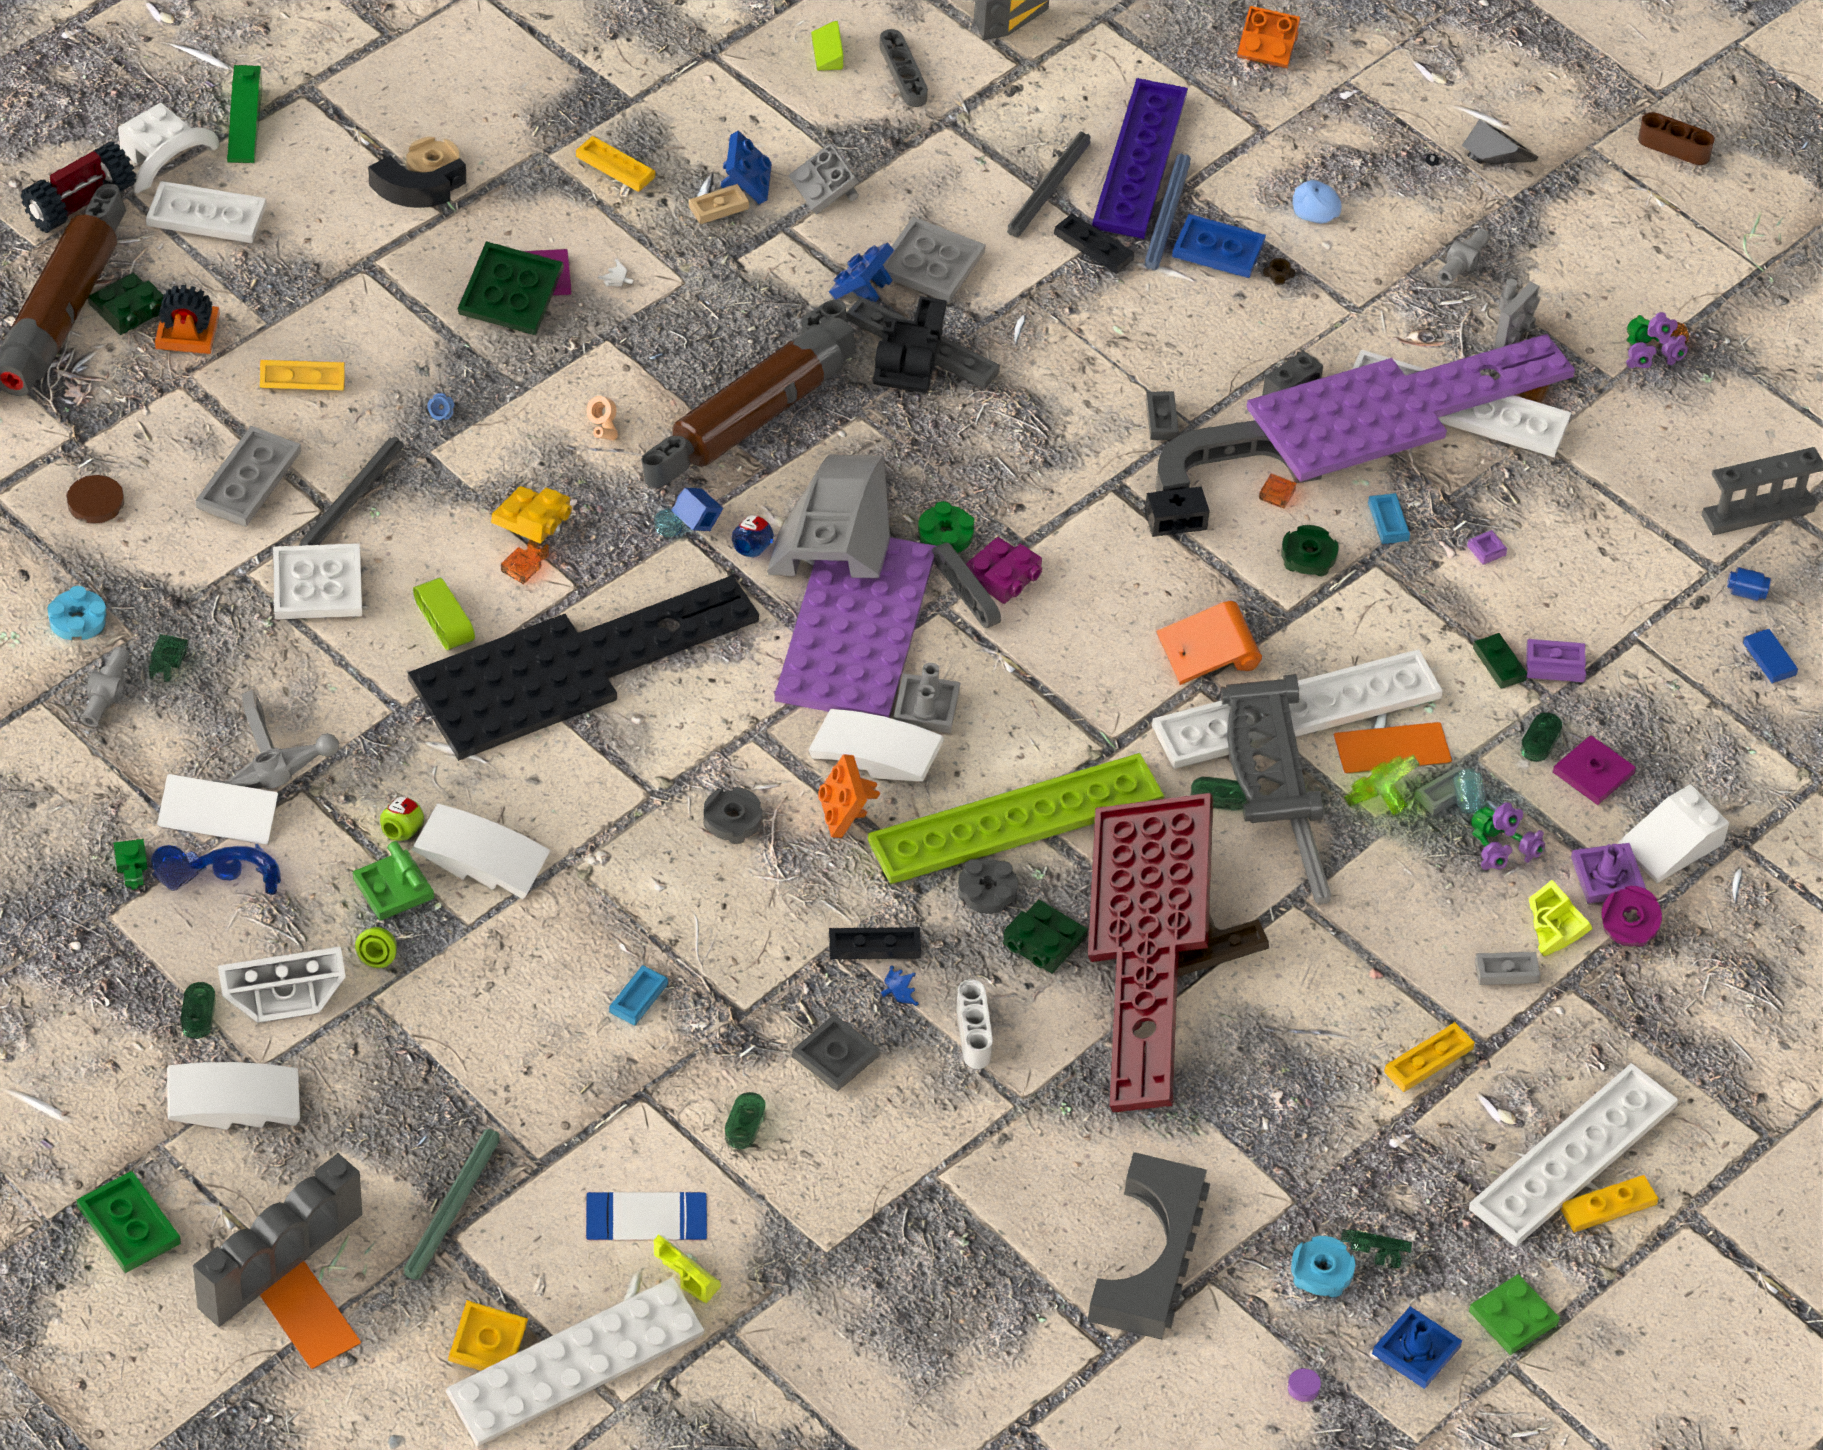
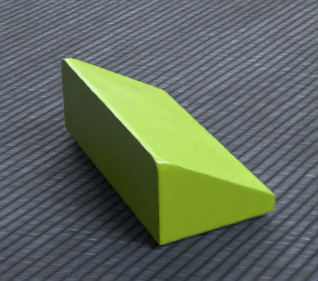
M833 21L812 31L811 37L817 71L843 69V49L838 21Z

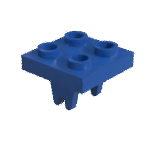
M739 130L730 135L727 160L723 163V169H726V173L729 176L721 181V188L738 184L742 191L747 192L758 204H761L768 200L772 162Z
M887 242L879 247L873 245L863 255L859 253L854 255L847 262L849 266L847 270H843L834 278L835 284L829 290V293L836 300L853 291L859 298L863 297L876 302L879 296L869 281L872 280L880 288H883L886 284H891L893 280L883 264L894 252V249Z

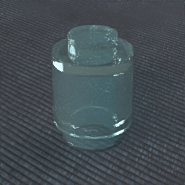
M1475 769L1458 771V776L1453 778L1457 806L1461 808V813L1463 814L1476 813L1479 809L1484 808V803H1486L1482 774L1476 773Z

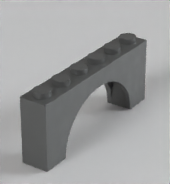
M1136 1152L1133 1153L1126 1177L1124 1195L1141 1201L1156 1214L1164 1228L1167 1244L1157 1261L1148 1269L1135 1276L1118 1280L1097 1278L1090 1302L1088 1322L1161 1340L1165 1328H1172L1176 1311L1171 1309L1172 1302H1179L1183 1286L1178 1284L1180 1276L1186 1277L1190 1259L1185 1258L1187 1251L1193 1252L1197 1235L1192 1233L1193 1226H1200L1204 1208L1199 1207L1200 1201L1206 1202L1209 1194L1210 1183L1205 1182L1206 1169Z

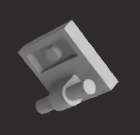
M831 143L788 175L816 215L844 193L850 201L856 200L859 196L854 189V186L859 181Z
M1512 278L1506 281L1505 291L1501 293L1499 303L1501 312L1494 349L1519 342L1521 335L1533 328L1536 321L1534 313L1540 302L1538 298L1539 285L1530 281L1518 294L1516 293L1517 281Z

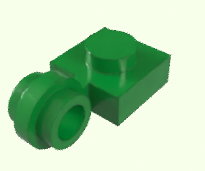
M144 839L113 842L117 873H124L125 888L132 887V890H136L138 886H143L142 870L148 869Z

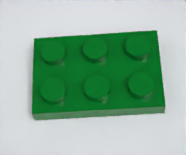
M133 1171L76 1199L78 1209L125 1273L181 1244L180 1235Z

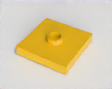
M466 1300L447 1361L482 1371L518 1353L528 1318Z

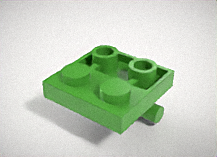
M397 841L391 842L387 847L391 856L352 871L353 880L379 921L434 899V891L408 850L403 851Z

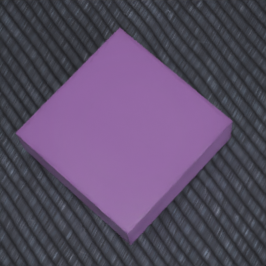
M1492 530L1468 540L1467 547L1482 565L1507 554V547Z

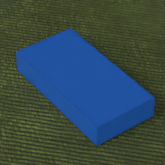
M1770 629L1744 637L1743 644L1771 683L1797 675V666Z

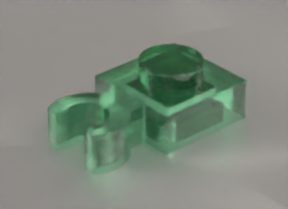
M163 634L159 635L151 653L150 679L153 680L156 673L163 672L164 682L168 683L171 680V667L180 668L189 648L187 639Z

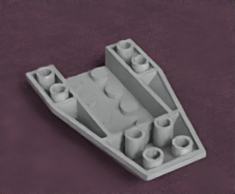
M829 454L825 458L778 533L767 570L768 575L796 576L800 560L848 561L852 578L880 577L890 541L884 456Z

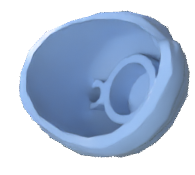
M1317 180L1306 181L1296 187L1292 204L1294 213L1299 218L1323 224L1340 215L1341 201L1332 187Z

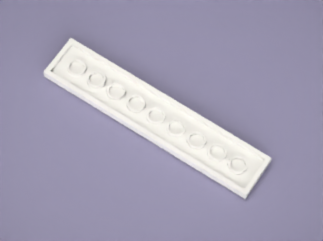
M1418 649L1299 680V703L1289 704L1295 737L1438 700L1442 698L1443 691L1421 651ZM1222 701L1153 718L1152 727L1174 769L1229 755L1227 727L1230 706L1228 704L1222 705ZM1251 708L1244 710V713L1248 715L1246 723L1249 725H1254L1268 716ZM1250 732L1248 734L1252 738L1250 745L1253 748L1263 746L1273 739L1258 732Z

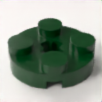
M1302 525L1297 527V531L1292 533L1289 531L1285 534L1282 541L1281 556L1285 561V568L1289 571L1325 576L1337 561L1339 546L1336 539L1333 540L1326 529L1315 525ZM1307 547L1313 548V552H1307L1305 550H1307Z

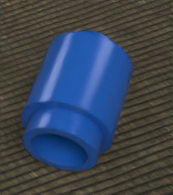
M1737 567L1735 572L1731 571L1729 574L1727 588L1731 589V595L1756 601L1758 599L1765 600L1771 578L1765 577V574Z

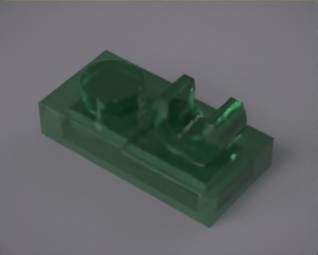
M1343 1229L1340 1241L1351 1244V1250L1369 1253L1370 1248H1380L1381 1250L1376 1253L1374 1258L1375 1265L1384 1266L1385 1257L1389 1255L1391 1257L1390 1268L1399 1269L1402 1261L1399 1252L1411 1253L1412 1242L1357 1230Z

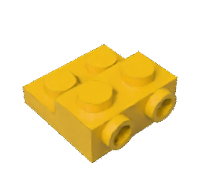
M519 486L492 513L491 523L541 544L549 535L554 534L557 526L562 521H566L572 511V506L570 505L571 497L547 487L540 493H537L529 488Z

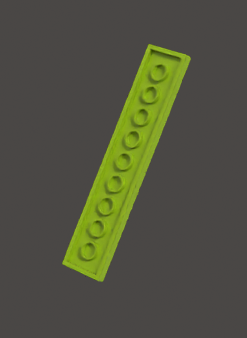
M1137 753L868 833V842L891 885L972 859H978L1095 824V808L1164 799V794L1141 753Z

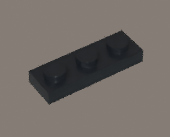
M1073 213L1055 226V236L1116 274L1134 260V252Z
M920 927L829 928L830 960L921 959Z

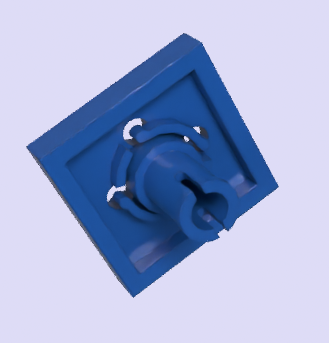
M1409 1306L1374 1346L1372 1355L1425 1389L1461 1348L1463 1340ZM1404 1358H1406L1407 1360H1410V1358H1411L1412 1361H1411V1362H1407V1361L1404 1360Z

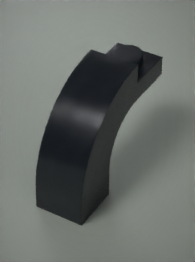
M391 155L368 166L369 186L385 200L405 207L425 208L444 204L451 201L450 191L466 184V164L460 158L434 171L422 173L403 168Z

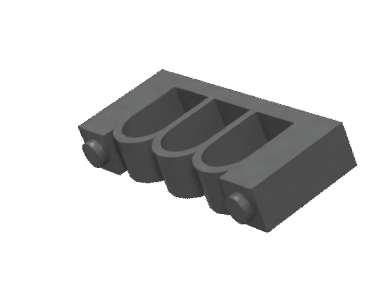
M339 1153L314 1171L315 1176L308 1177L297 1184L286 1197L284 1203H275L266 1208L256 1218L250 1229L246 1228L237 1231L220 1248L217 1246L193 1265L197 1308L218 1327L222 1326L269 1287L362 1216L360 1171Z

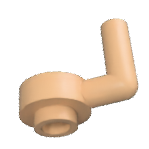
M603 396L592 398L587 406V416L591 422L602 425V427L598 426L594 429V436L607 440L617 439L618 433L613 424L616 416L614 401ZM606 407V413L603 416L602 410Z

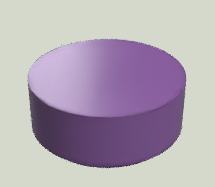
M1297 1369L1289 1377L1288 1392L1298 1401H1312L1319 1394L1321 1380L1310 1369Z

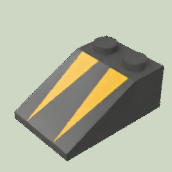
M975 0L974 22L983 40L1008 36L1049 9V0Z

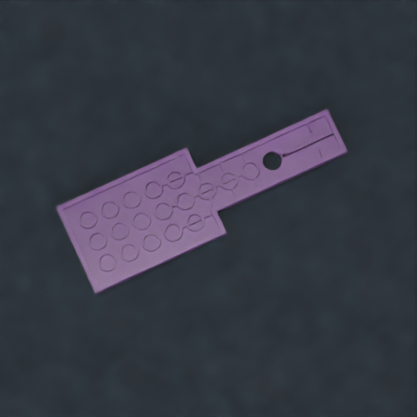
M1548 334L1409 375H1405L1393 358H1389L1249 399L1246 408L1301 482L1444 439L1447 429L1440 422L1439 417L1572 378L1575 369ZM1483 369H1493L1500 374V378L1494 380L1488 375L1481 376L1480 371Z

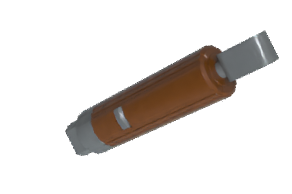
M106 184L99 187L86 208V215H77L70 220L0 346V392L3 390L15 396L27 395L35 381L45 376L117 245L115 231L126 212L117 185Z
M830 300L823 303L802 319L803 333L788 342L677 420L672 427L673 436L664 439L642 456L645 483L652 488L663 487L684 473L690 467V463L699 467L709 465L840 371L843 367V362L856 353L854 331L848 324L845 303L840 300Z

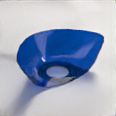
M190 851L181 858L177 855H171L153 872L152 876L171 891H175L188 884L205 871L207 867L195 852Z

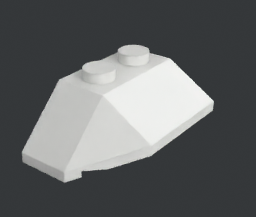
M341 946L218 966L222 996L257 1023L319 1013L346 977Z

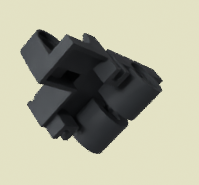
M920 296L914 321L891 317L885 318L886 327H883L882 341L880 340L878 343L875 357L874 385L928 394L939 340L942 338L947 300Z

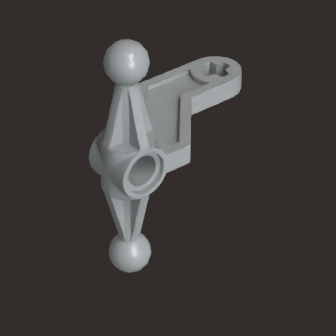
M252 689L242 693L245 715L260 753L255 756L251 763L227 781H212L249 788H276L288 782L292 775L318 755L330 757L336 754L339 749V741L334 735L327 733L322 734L317 739L316 744L286 749L274 748L266 727L262 706L255 691Z

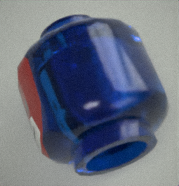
M751 515L746 517L733 530L731 538L734 548L739 554L754 558L760 556L773 542L774 533L772 527L764 518Z

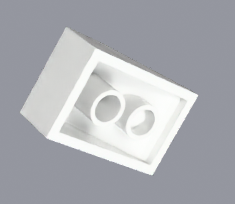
M1690 784L1666 798L1619 841V844L1630 843L1637 864L1656 883H1659L1724 845L1729 822Z

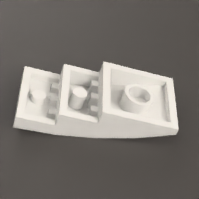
M830 709L809 748V753L813 759L838 761L843 754L854 755L858 769L867 770L871 778L923 782L944 738L943 735L888 717L857 711Z
M439 803L435 806L411 849L464 880L466 875H469L491 889L499 885L521 899H524L550 852L548 848L498 823Z
M201 1062L169 1065L167 1068L168 1120L228 1130L232 1123L262 1128L266 1121L296 1126L300 1120L298 1068L243 1062Z

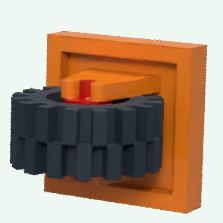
M176 285L172 287V290L168 289L163 296L159 312L161 317L155 338V349L211 354L220 316L219 307L212 306L210 297L208 295L203 296L204 291L201 289L196 292V287L194 286L187 289L186 285H181V289H179Z

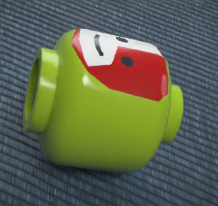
M406 797L394 799L380 815L381 829L392 840H409L424 824V814L420 805Z

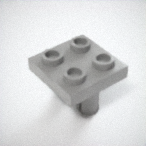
M935 663L924 664L922 676L903 673L893 719L916 725L926 730L951 734L960 691V682L939 679V666Z

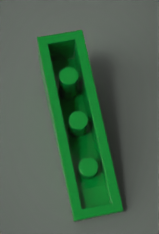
M234 65L227 154L228 163H255L263 90L261 66Z

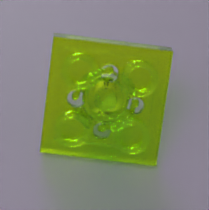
M1399 755L1388 763L1383 761L1370 770L1371 776L1368 778L1364 776L1352 783L1350 786L1353 790L1343 797L1349 806L1381 795L1392 815H1395L1409 806L1396 788L1395 783L1420 764L1414 755L1403 759Z

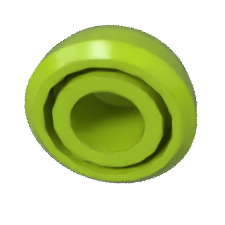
M372 927L359 934L355 942V950L359 959L367 966L384 968L393 962L397 954V942L388 930L381 927Z

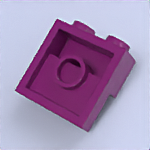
M996 537L966 563L987 593L1003 604L1012 597H1017L1028 583L1036 581L1042 573V557L1021 543L1017 547H1013L1000 537Z

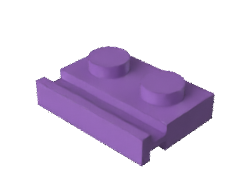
M1537 639L1527 640V678L1572 682L1585 681V643Z

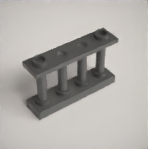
M1811 447L1712 470V476L1722 492L1719 504L1703 508L1701 516L1712 535H1718L1812 513L1815 511L1816 503L1806 487L1810 474L1823 471V460L1816 448ZM1797 477L1795 487L1782 490L1784 480ZM1772 483L1769 493L1757 495L1760 485ZM1746 489L1744 499L1731 501L1733 492Z

